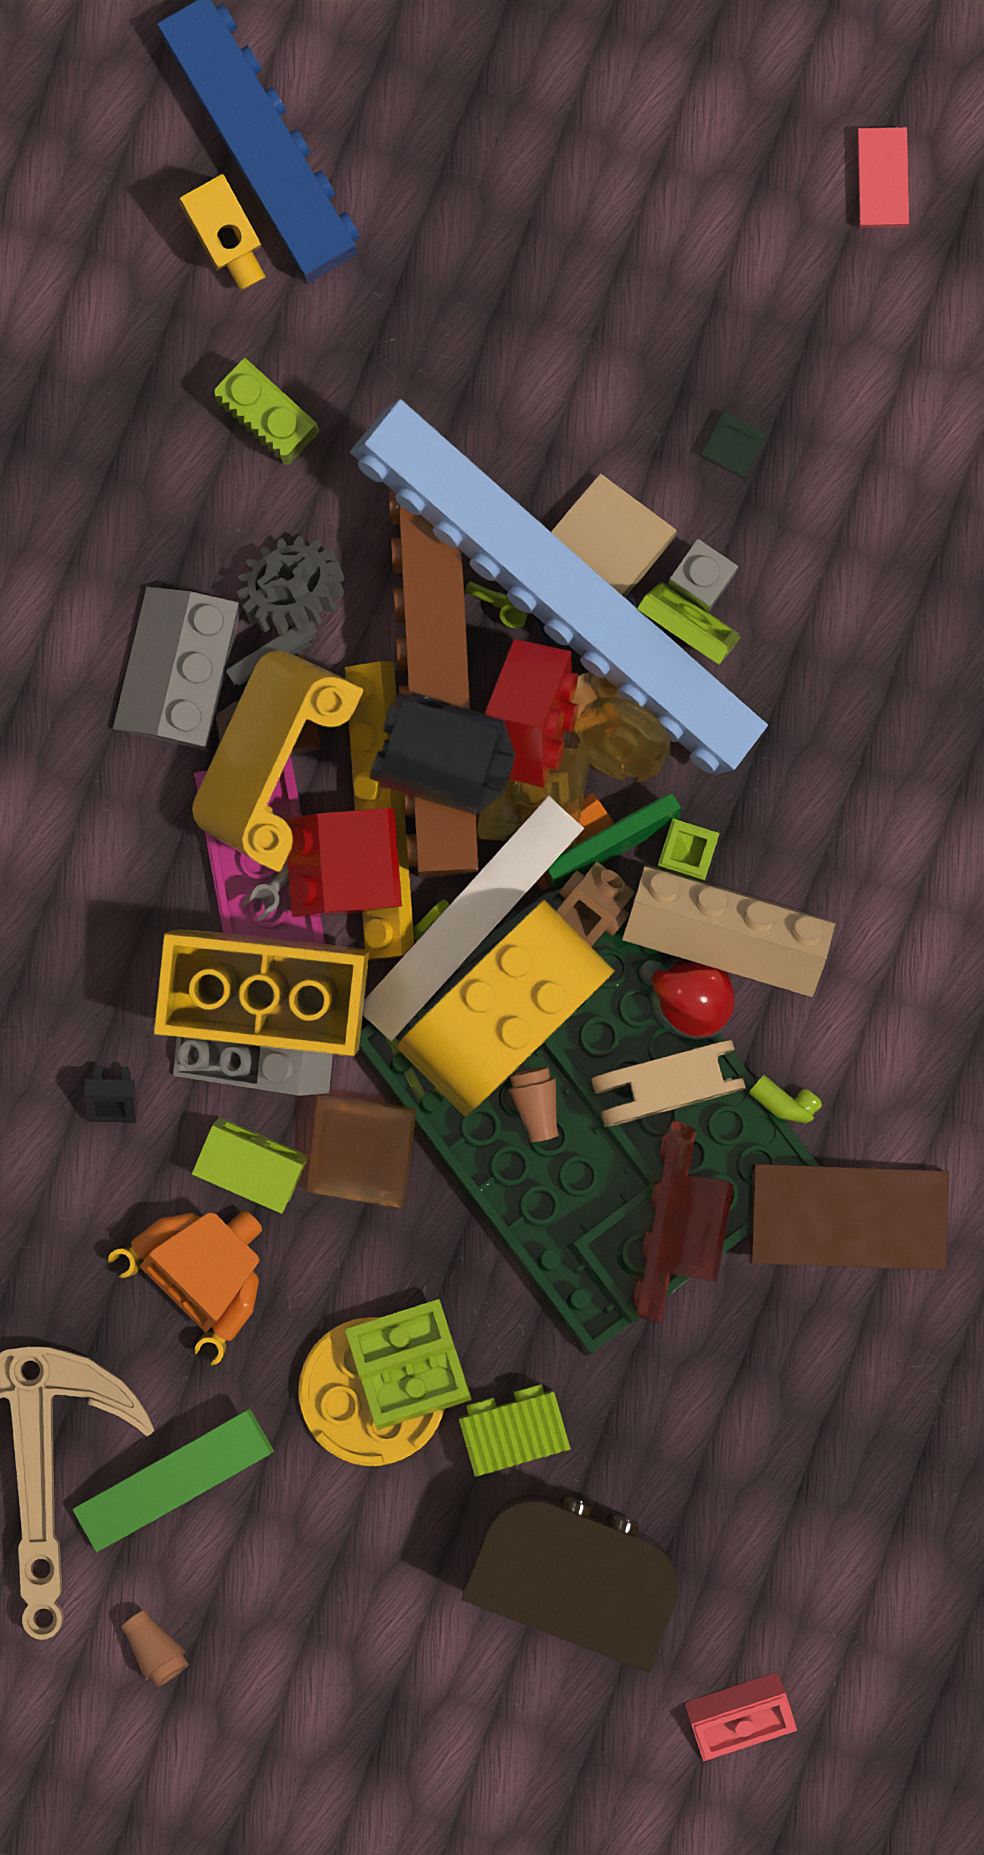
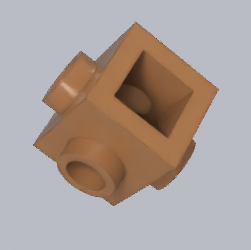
M596 862L585 876L577 870L559 891V894L566 900L556 912L592 947L604 931L613 936L629 917L630 913L623 907L635 892L624 883L617 873L607 870L600 863Z

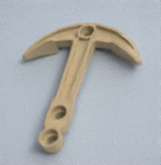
M27 1346L0 1352V1398L9 1399L11 1404L22 1540L18 1546L21 1597L28 1604L22 1616V1624L25 1631L31 1637L44 1640L53 1637L62 1627L64 1620L62 1608L56 1602L62 1593L60 1542L55 1536L54 1395L89 1398V1405L121 1417L146 1436L153 1433L155 1429L147 1411L128 1385L91 1358L54 1347ZM26 1361H34L39 1365L40 1374L36 1379L31 1380L23 1375L22 1367ZM44 1559L50 1564L48 1576L39 1577L34 1573L33 1563L35 1560ZM39 1609H48L52 1613L53 1622L51 1625L44 1627L36 1622L35 1614Z

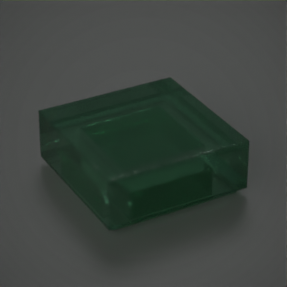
M724 412L701 457L744 479L766 439L767 433Z

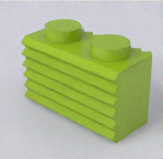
M246 358L241 360L215 388V397L218 405L224 406L226 412H231L233 419H238L240 425H245L247 432H252L254 438H259L262 445H267L268 451H274L275 457L281 458L283 465L291 464L319 433L317 423Z
M542 1384L514 1391L516 1401L496 1406L495 1399L489 1398L466 1405L468 1415L459 1417V1422L475 1477L570 1450L554 1390L544 1392Z

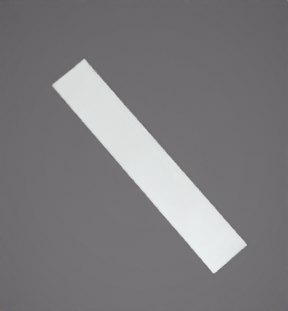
M548 796L364 1000L363 1016L392 1041L581 833L584 827Z

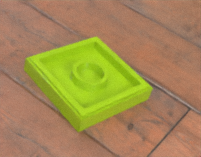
M660 582L646 594L637 608L640 612L718 665L727 657L740 639L738 632L664 582Z

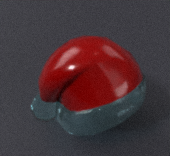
M677 956L665 961L663 964L657 960H649L642 964L639 976L645 985L651 986L650 999L654 1015L666 1030L683 1039L701 1040L715 1037L730 1023L735 1009V991L727 971Z

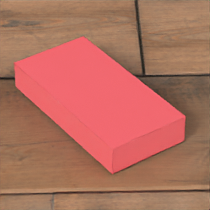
M907 127L858 128L859 228H907L909 226Z

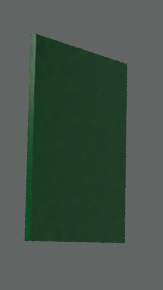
M563 887L554 892L550 889L488 935L424 1005L427 1013L543 900L557 911L566 900L559 894ZM629 917L613 936L604 931L592 945V948L614 972L510 1074L539 1067L549 1068L551 1078H556V1113L559 1136L555 1138L530 1142L525 1125L508 1091V1088L512 1087L510 1075L468 1116L464 1117L444 1095L440 1096L437 1092L430 1091L436 1087L402 1052L394 1056L383 1033L372 1023L361 1031L358 1051L586 1356L592 1354L629 1324L635 1322L750 1234L752 1164L820 1167L784 1119L774 1116L749 1094V1091L757 1082L733 1051L718 1056L717 1060L723 1080L743 1078L745 1089L609 1127L604 1126L601 1116L602 1111L631 1103L635 1100L631 1086L595 1094L591 1081L592 1078L725 1041L719 1032L706 1037H694L684 1034L672 1026L664 1017L660 1007V998L655 994L651 978L655 971H668L670 967L657 950L622 940ZM417 1014L396 1036L398 1042L420 1021ZM410 1067H412L426 1093L421 1098L420 1103L404 1075Z

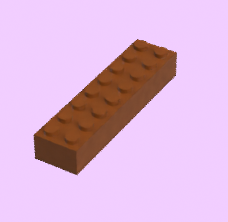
M389 489L392 526L400 525L401 538H391L394 574H403V587H394L395 617L397 623H405L406 636L396 637L399 672L408 671L409 684L407 686H399V692L406 694L407 691H412L470 709L462 551L458 547L452 548L441 542L433 533L434 526L420 514L414 515L405 510L395 498L396 493ZM404 793L407 818L416 819V834H407L409 867H418L420 878L478 875L476 815Z

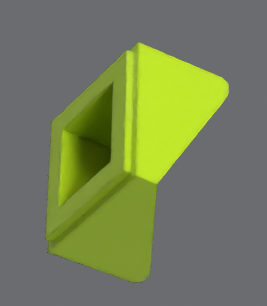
M672 819L657 868L704 882L720 833Z

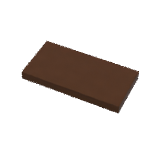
M752 1164L749 1263L946 1270L949 1171Z

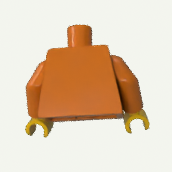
M244 1210L240 1211L227 1225L213 1212H209L201 1218L193 1213L160 1218L131 1241V1248H120L112 1251L108 1257V1263L118 1259L121 1254L129 1258L130 1267L119 1278L133 1276L141 1268L205 1332L195 1346V1354L198 1353L204 1343L211 1342L217 1346L219 1353L210 1364L215 1365L221 1361L226 1351L225 1341H232L253 1313L259 1279L253 1270L260 1259L248 1245L262 1232V1227L255 1217ZM211 1327L213 1328L214 1332L206 1333Z

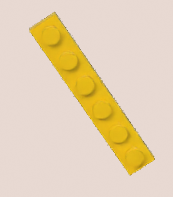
M378 661L345 667L346 679L364 689L354 713L349 718L355 810L395 809L402 907L362 912L365 950L369 951L368 960L404 957L414 946L404 793L381 787L378 781L370 779L372 766L378 750H382L386 739L390 740L391 734L383 732V727L391 703L395 704L397 698L394 662Z

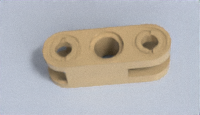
M732 1040L652 1060L592 1078L591 1081L595 1094L631 1086L634 1096V1102L602 1111L601 1116L604 1126L609 1127L745 1089L743 1078L723 1080L718 1064V1056L735 1050Z

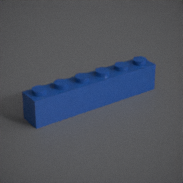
M197 0L157 23L165 44L306 283L314 281L357 256L354 240L360 238V235L347 212L338 216L329 200L336 196L331 184L322 170L315 174L312 172L305 160V157L310 155L311 152L297 128L289 132L280 116L286 113V109L274 88L270 87L264 90L256 77V74L261 72L262 69L250 47L246 45L240 49L231 33L237 30V26L225 5L221 4L215 7L212 0Z

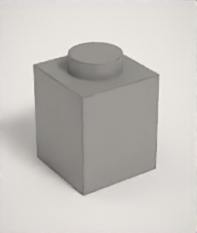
M697 539L671 576L668 586L709 613L735 576L738 566Z

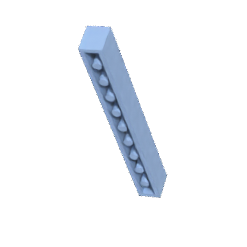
M401 399L385 407L352 448L350 453L359 460L358 467L366 476L376 482L383 481L396 493L395 498L405 510L414 515L420 514L434 526L433 533L441 542L452 548L458 547L471 559V567L480 576L490 581L495 580L508 591L507 598L515 607L525 613L532 612L545 624L544 630L550 638L561 645H569L582 657L580 661L589 672L600 678L605 677L619 689L617 695L624 703L636 710L642 709L655 721L653 726L658 733L670 741H678L691 752L689 757L698 768L715 775L735 770L767 728V723Z

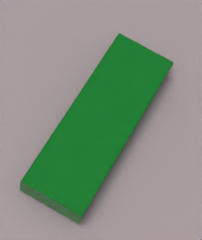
M673 793L666 794L564 851L544 872L545 881L551 891L554 892L563 887L577 870L584 875L588 873L596 862L601 865L670 827L672 819L679 820L681 806Z

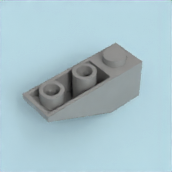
M177 1036L173 1076L298 1096L327 1094L330 1089L333 1054Z

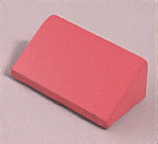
M772 1673L696 1698L685 1704L703 1762L797 1731L778 1673Z

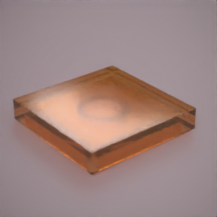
M319 1094L316 1102L307 1192L399 1208L403 1207L406 1204L417 1108L332 1094Z

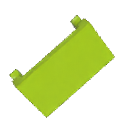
M219 1117L210 1129L192 1175L282 1214L292 1197L309 1155Z

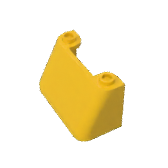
M277 650L263 655L254 667L195 796L192 810L193 817L198 826L252 860L281 872L291 850L293 842L292 832L286 821L272 813L273 808L268 806L267 803L306 719L327 727L340 726L348 721L354 713L364 689L348 679L289 652Z

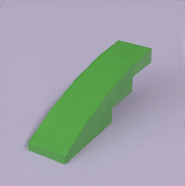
M248 1409L72 1510L97 1553L275 1451L251 1409Z

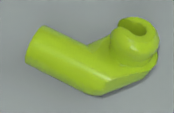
M765 1074L749 1091V1094L774 1116L802 1124H807L815 1119L813 1114L822 1106V1101L808 1089L801 1090L798 1096L793 1099Z

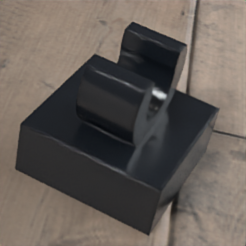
M97 1066L94 1069L93 1079H85L84 1102L87 1122L136 1123L137 1098L135 1080H131V1072L128 1067H122L120 1080L104 1079L103 1066Z

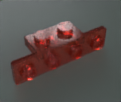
M673 1120L670 1132H667L662 1140L661 1158L665 1162L662 1180L657 1181L653 1190L652 1206L656 1210L653 1230H648L644 1239L643 1254L645 1259H647L644 1279H639L636 1285L634 1296L635 1306L638 1308V1316L655 1323L662 1322L670 1275L717 1282L734 1184L729 1181L688 1176L695 1129L682 1121Z

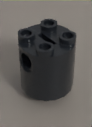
M407 691L406 694L398 693L395 704L391 703L383 727V732L391 734L390 740H385L382 750H378L372 766L370 779L378 781L381 787L473 815H477L505 792L516 757L505 719L412 691Z

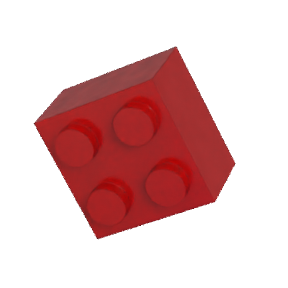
M514 639L485 711V714L505 719L516 754L509 780L544 788L550 770L557 771L560 767L564 753L562 738L565 731L573 732L579 711V705L572 702L577 689L578 674L572 672L571 651Z

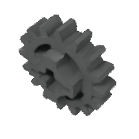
M298 536L291 546H287L283 538L278 539L277 549L272 552L263 546L260 548L263 558L259 561L248 559L246 565L250 573L238 576L242 589L237 591V595L251 623L257 621L264 632L275 625L279 635H284L288 627L295 625L299 633H302L305 629V622L312 620L317 625L321 624L320 613L323 610L334 612L337 608L332 598L344 595L340 582L345 580V576L331 548L324 550L321 541L318 539L314 540L307 547L303 536Z

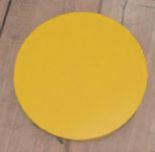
M381 1317L354 1319L329 1331L309 1353L303 1365L299 1381L301 1411L315 1439L336 1457L363 1466L390 1464L415 1453L432 1437L438 1428L445 1410L442 1409L377 1430L345 1329Z

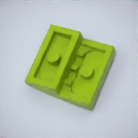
M440 1299L345 1329L377 1430L472 1400Z

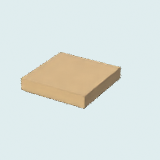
M601 473L551 531L553 535L624 598L677 537V530Z

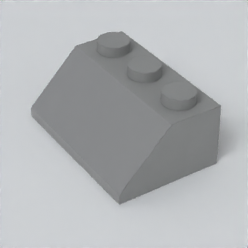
M146 587L113 730L209 752L216 723L215 715L218 714L227 676L226 669L229 668L242 613L239 602L191 591Z

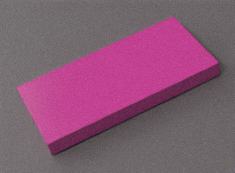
M291 755L267 803L268 806L273 808L272 813L283 820L302 816ZM207 770L194 773L197 791ZM205 832L223 933L326 944L321 917H292L289 882L278 894L279 904L277 908L264 920L257 921L256 919L265 911L263 902L253 898L243 908V900L256 886L268 884L280 872L252 860ZM287 859L281 871L288 865Z

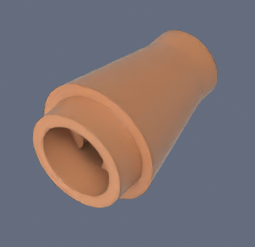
M539 1067L510 1075L512 1087L508 1088V1091L525 1125L530 1142L544 1141L559 1136L556 1113V1078H551L549 1068Z
M145 1610L139 1612L121 1626V1629L128 1638L144 1679H151L156 1687L164 1685L189 1665L183 1656L186 1651L157 1625Z

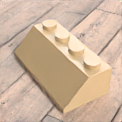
M645 864L622 940L813 997L827 959L835 923L830 919Z

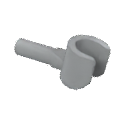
M288 865L274 880H271L268 884L256 886L244 898L243 908L253 898L263 902L265 911L256 919L257 921L264 920L277 908L279 904L278 894L289 882Z

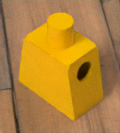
M224 174L180 197L179 204L217 271L227 266L240 291L266 277L253 254V251L260 248L261 243ZM223 229H232L239 240V244L234 248H224L217 234Z

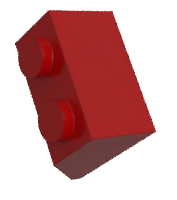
M394 808L318 813L284 819L291 829L293 838L291 850L287 856L292 917L340 916L402 907Z

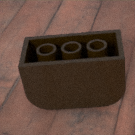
M564 1494L561 1501L543 1495H523L502 1505L489 1521L463 1588L461 1600L650 1673L678 1597L677 1576L664 1548L650 1536L638 1532L639 1526L637 1521L614 1512H610L608 1519L591 1513L593 1509L591 1507L592 1504L568 1494Z

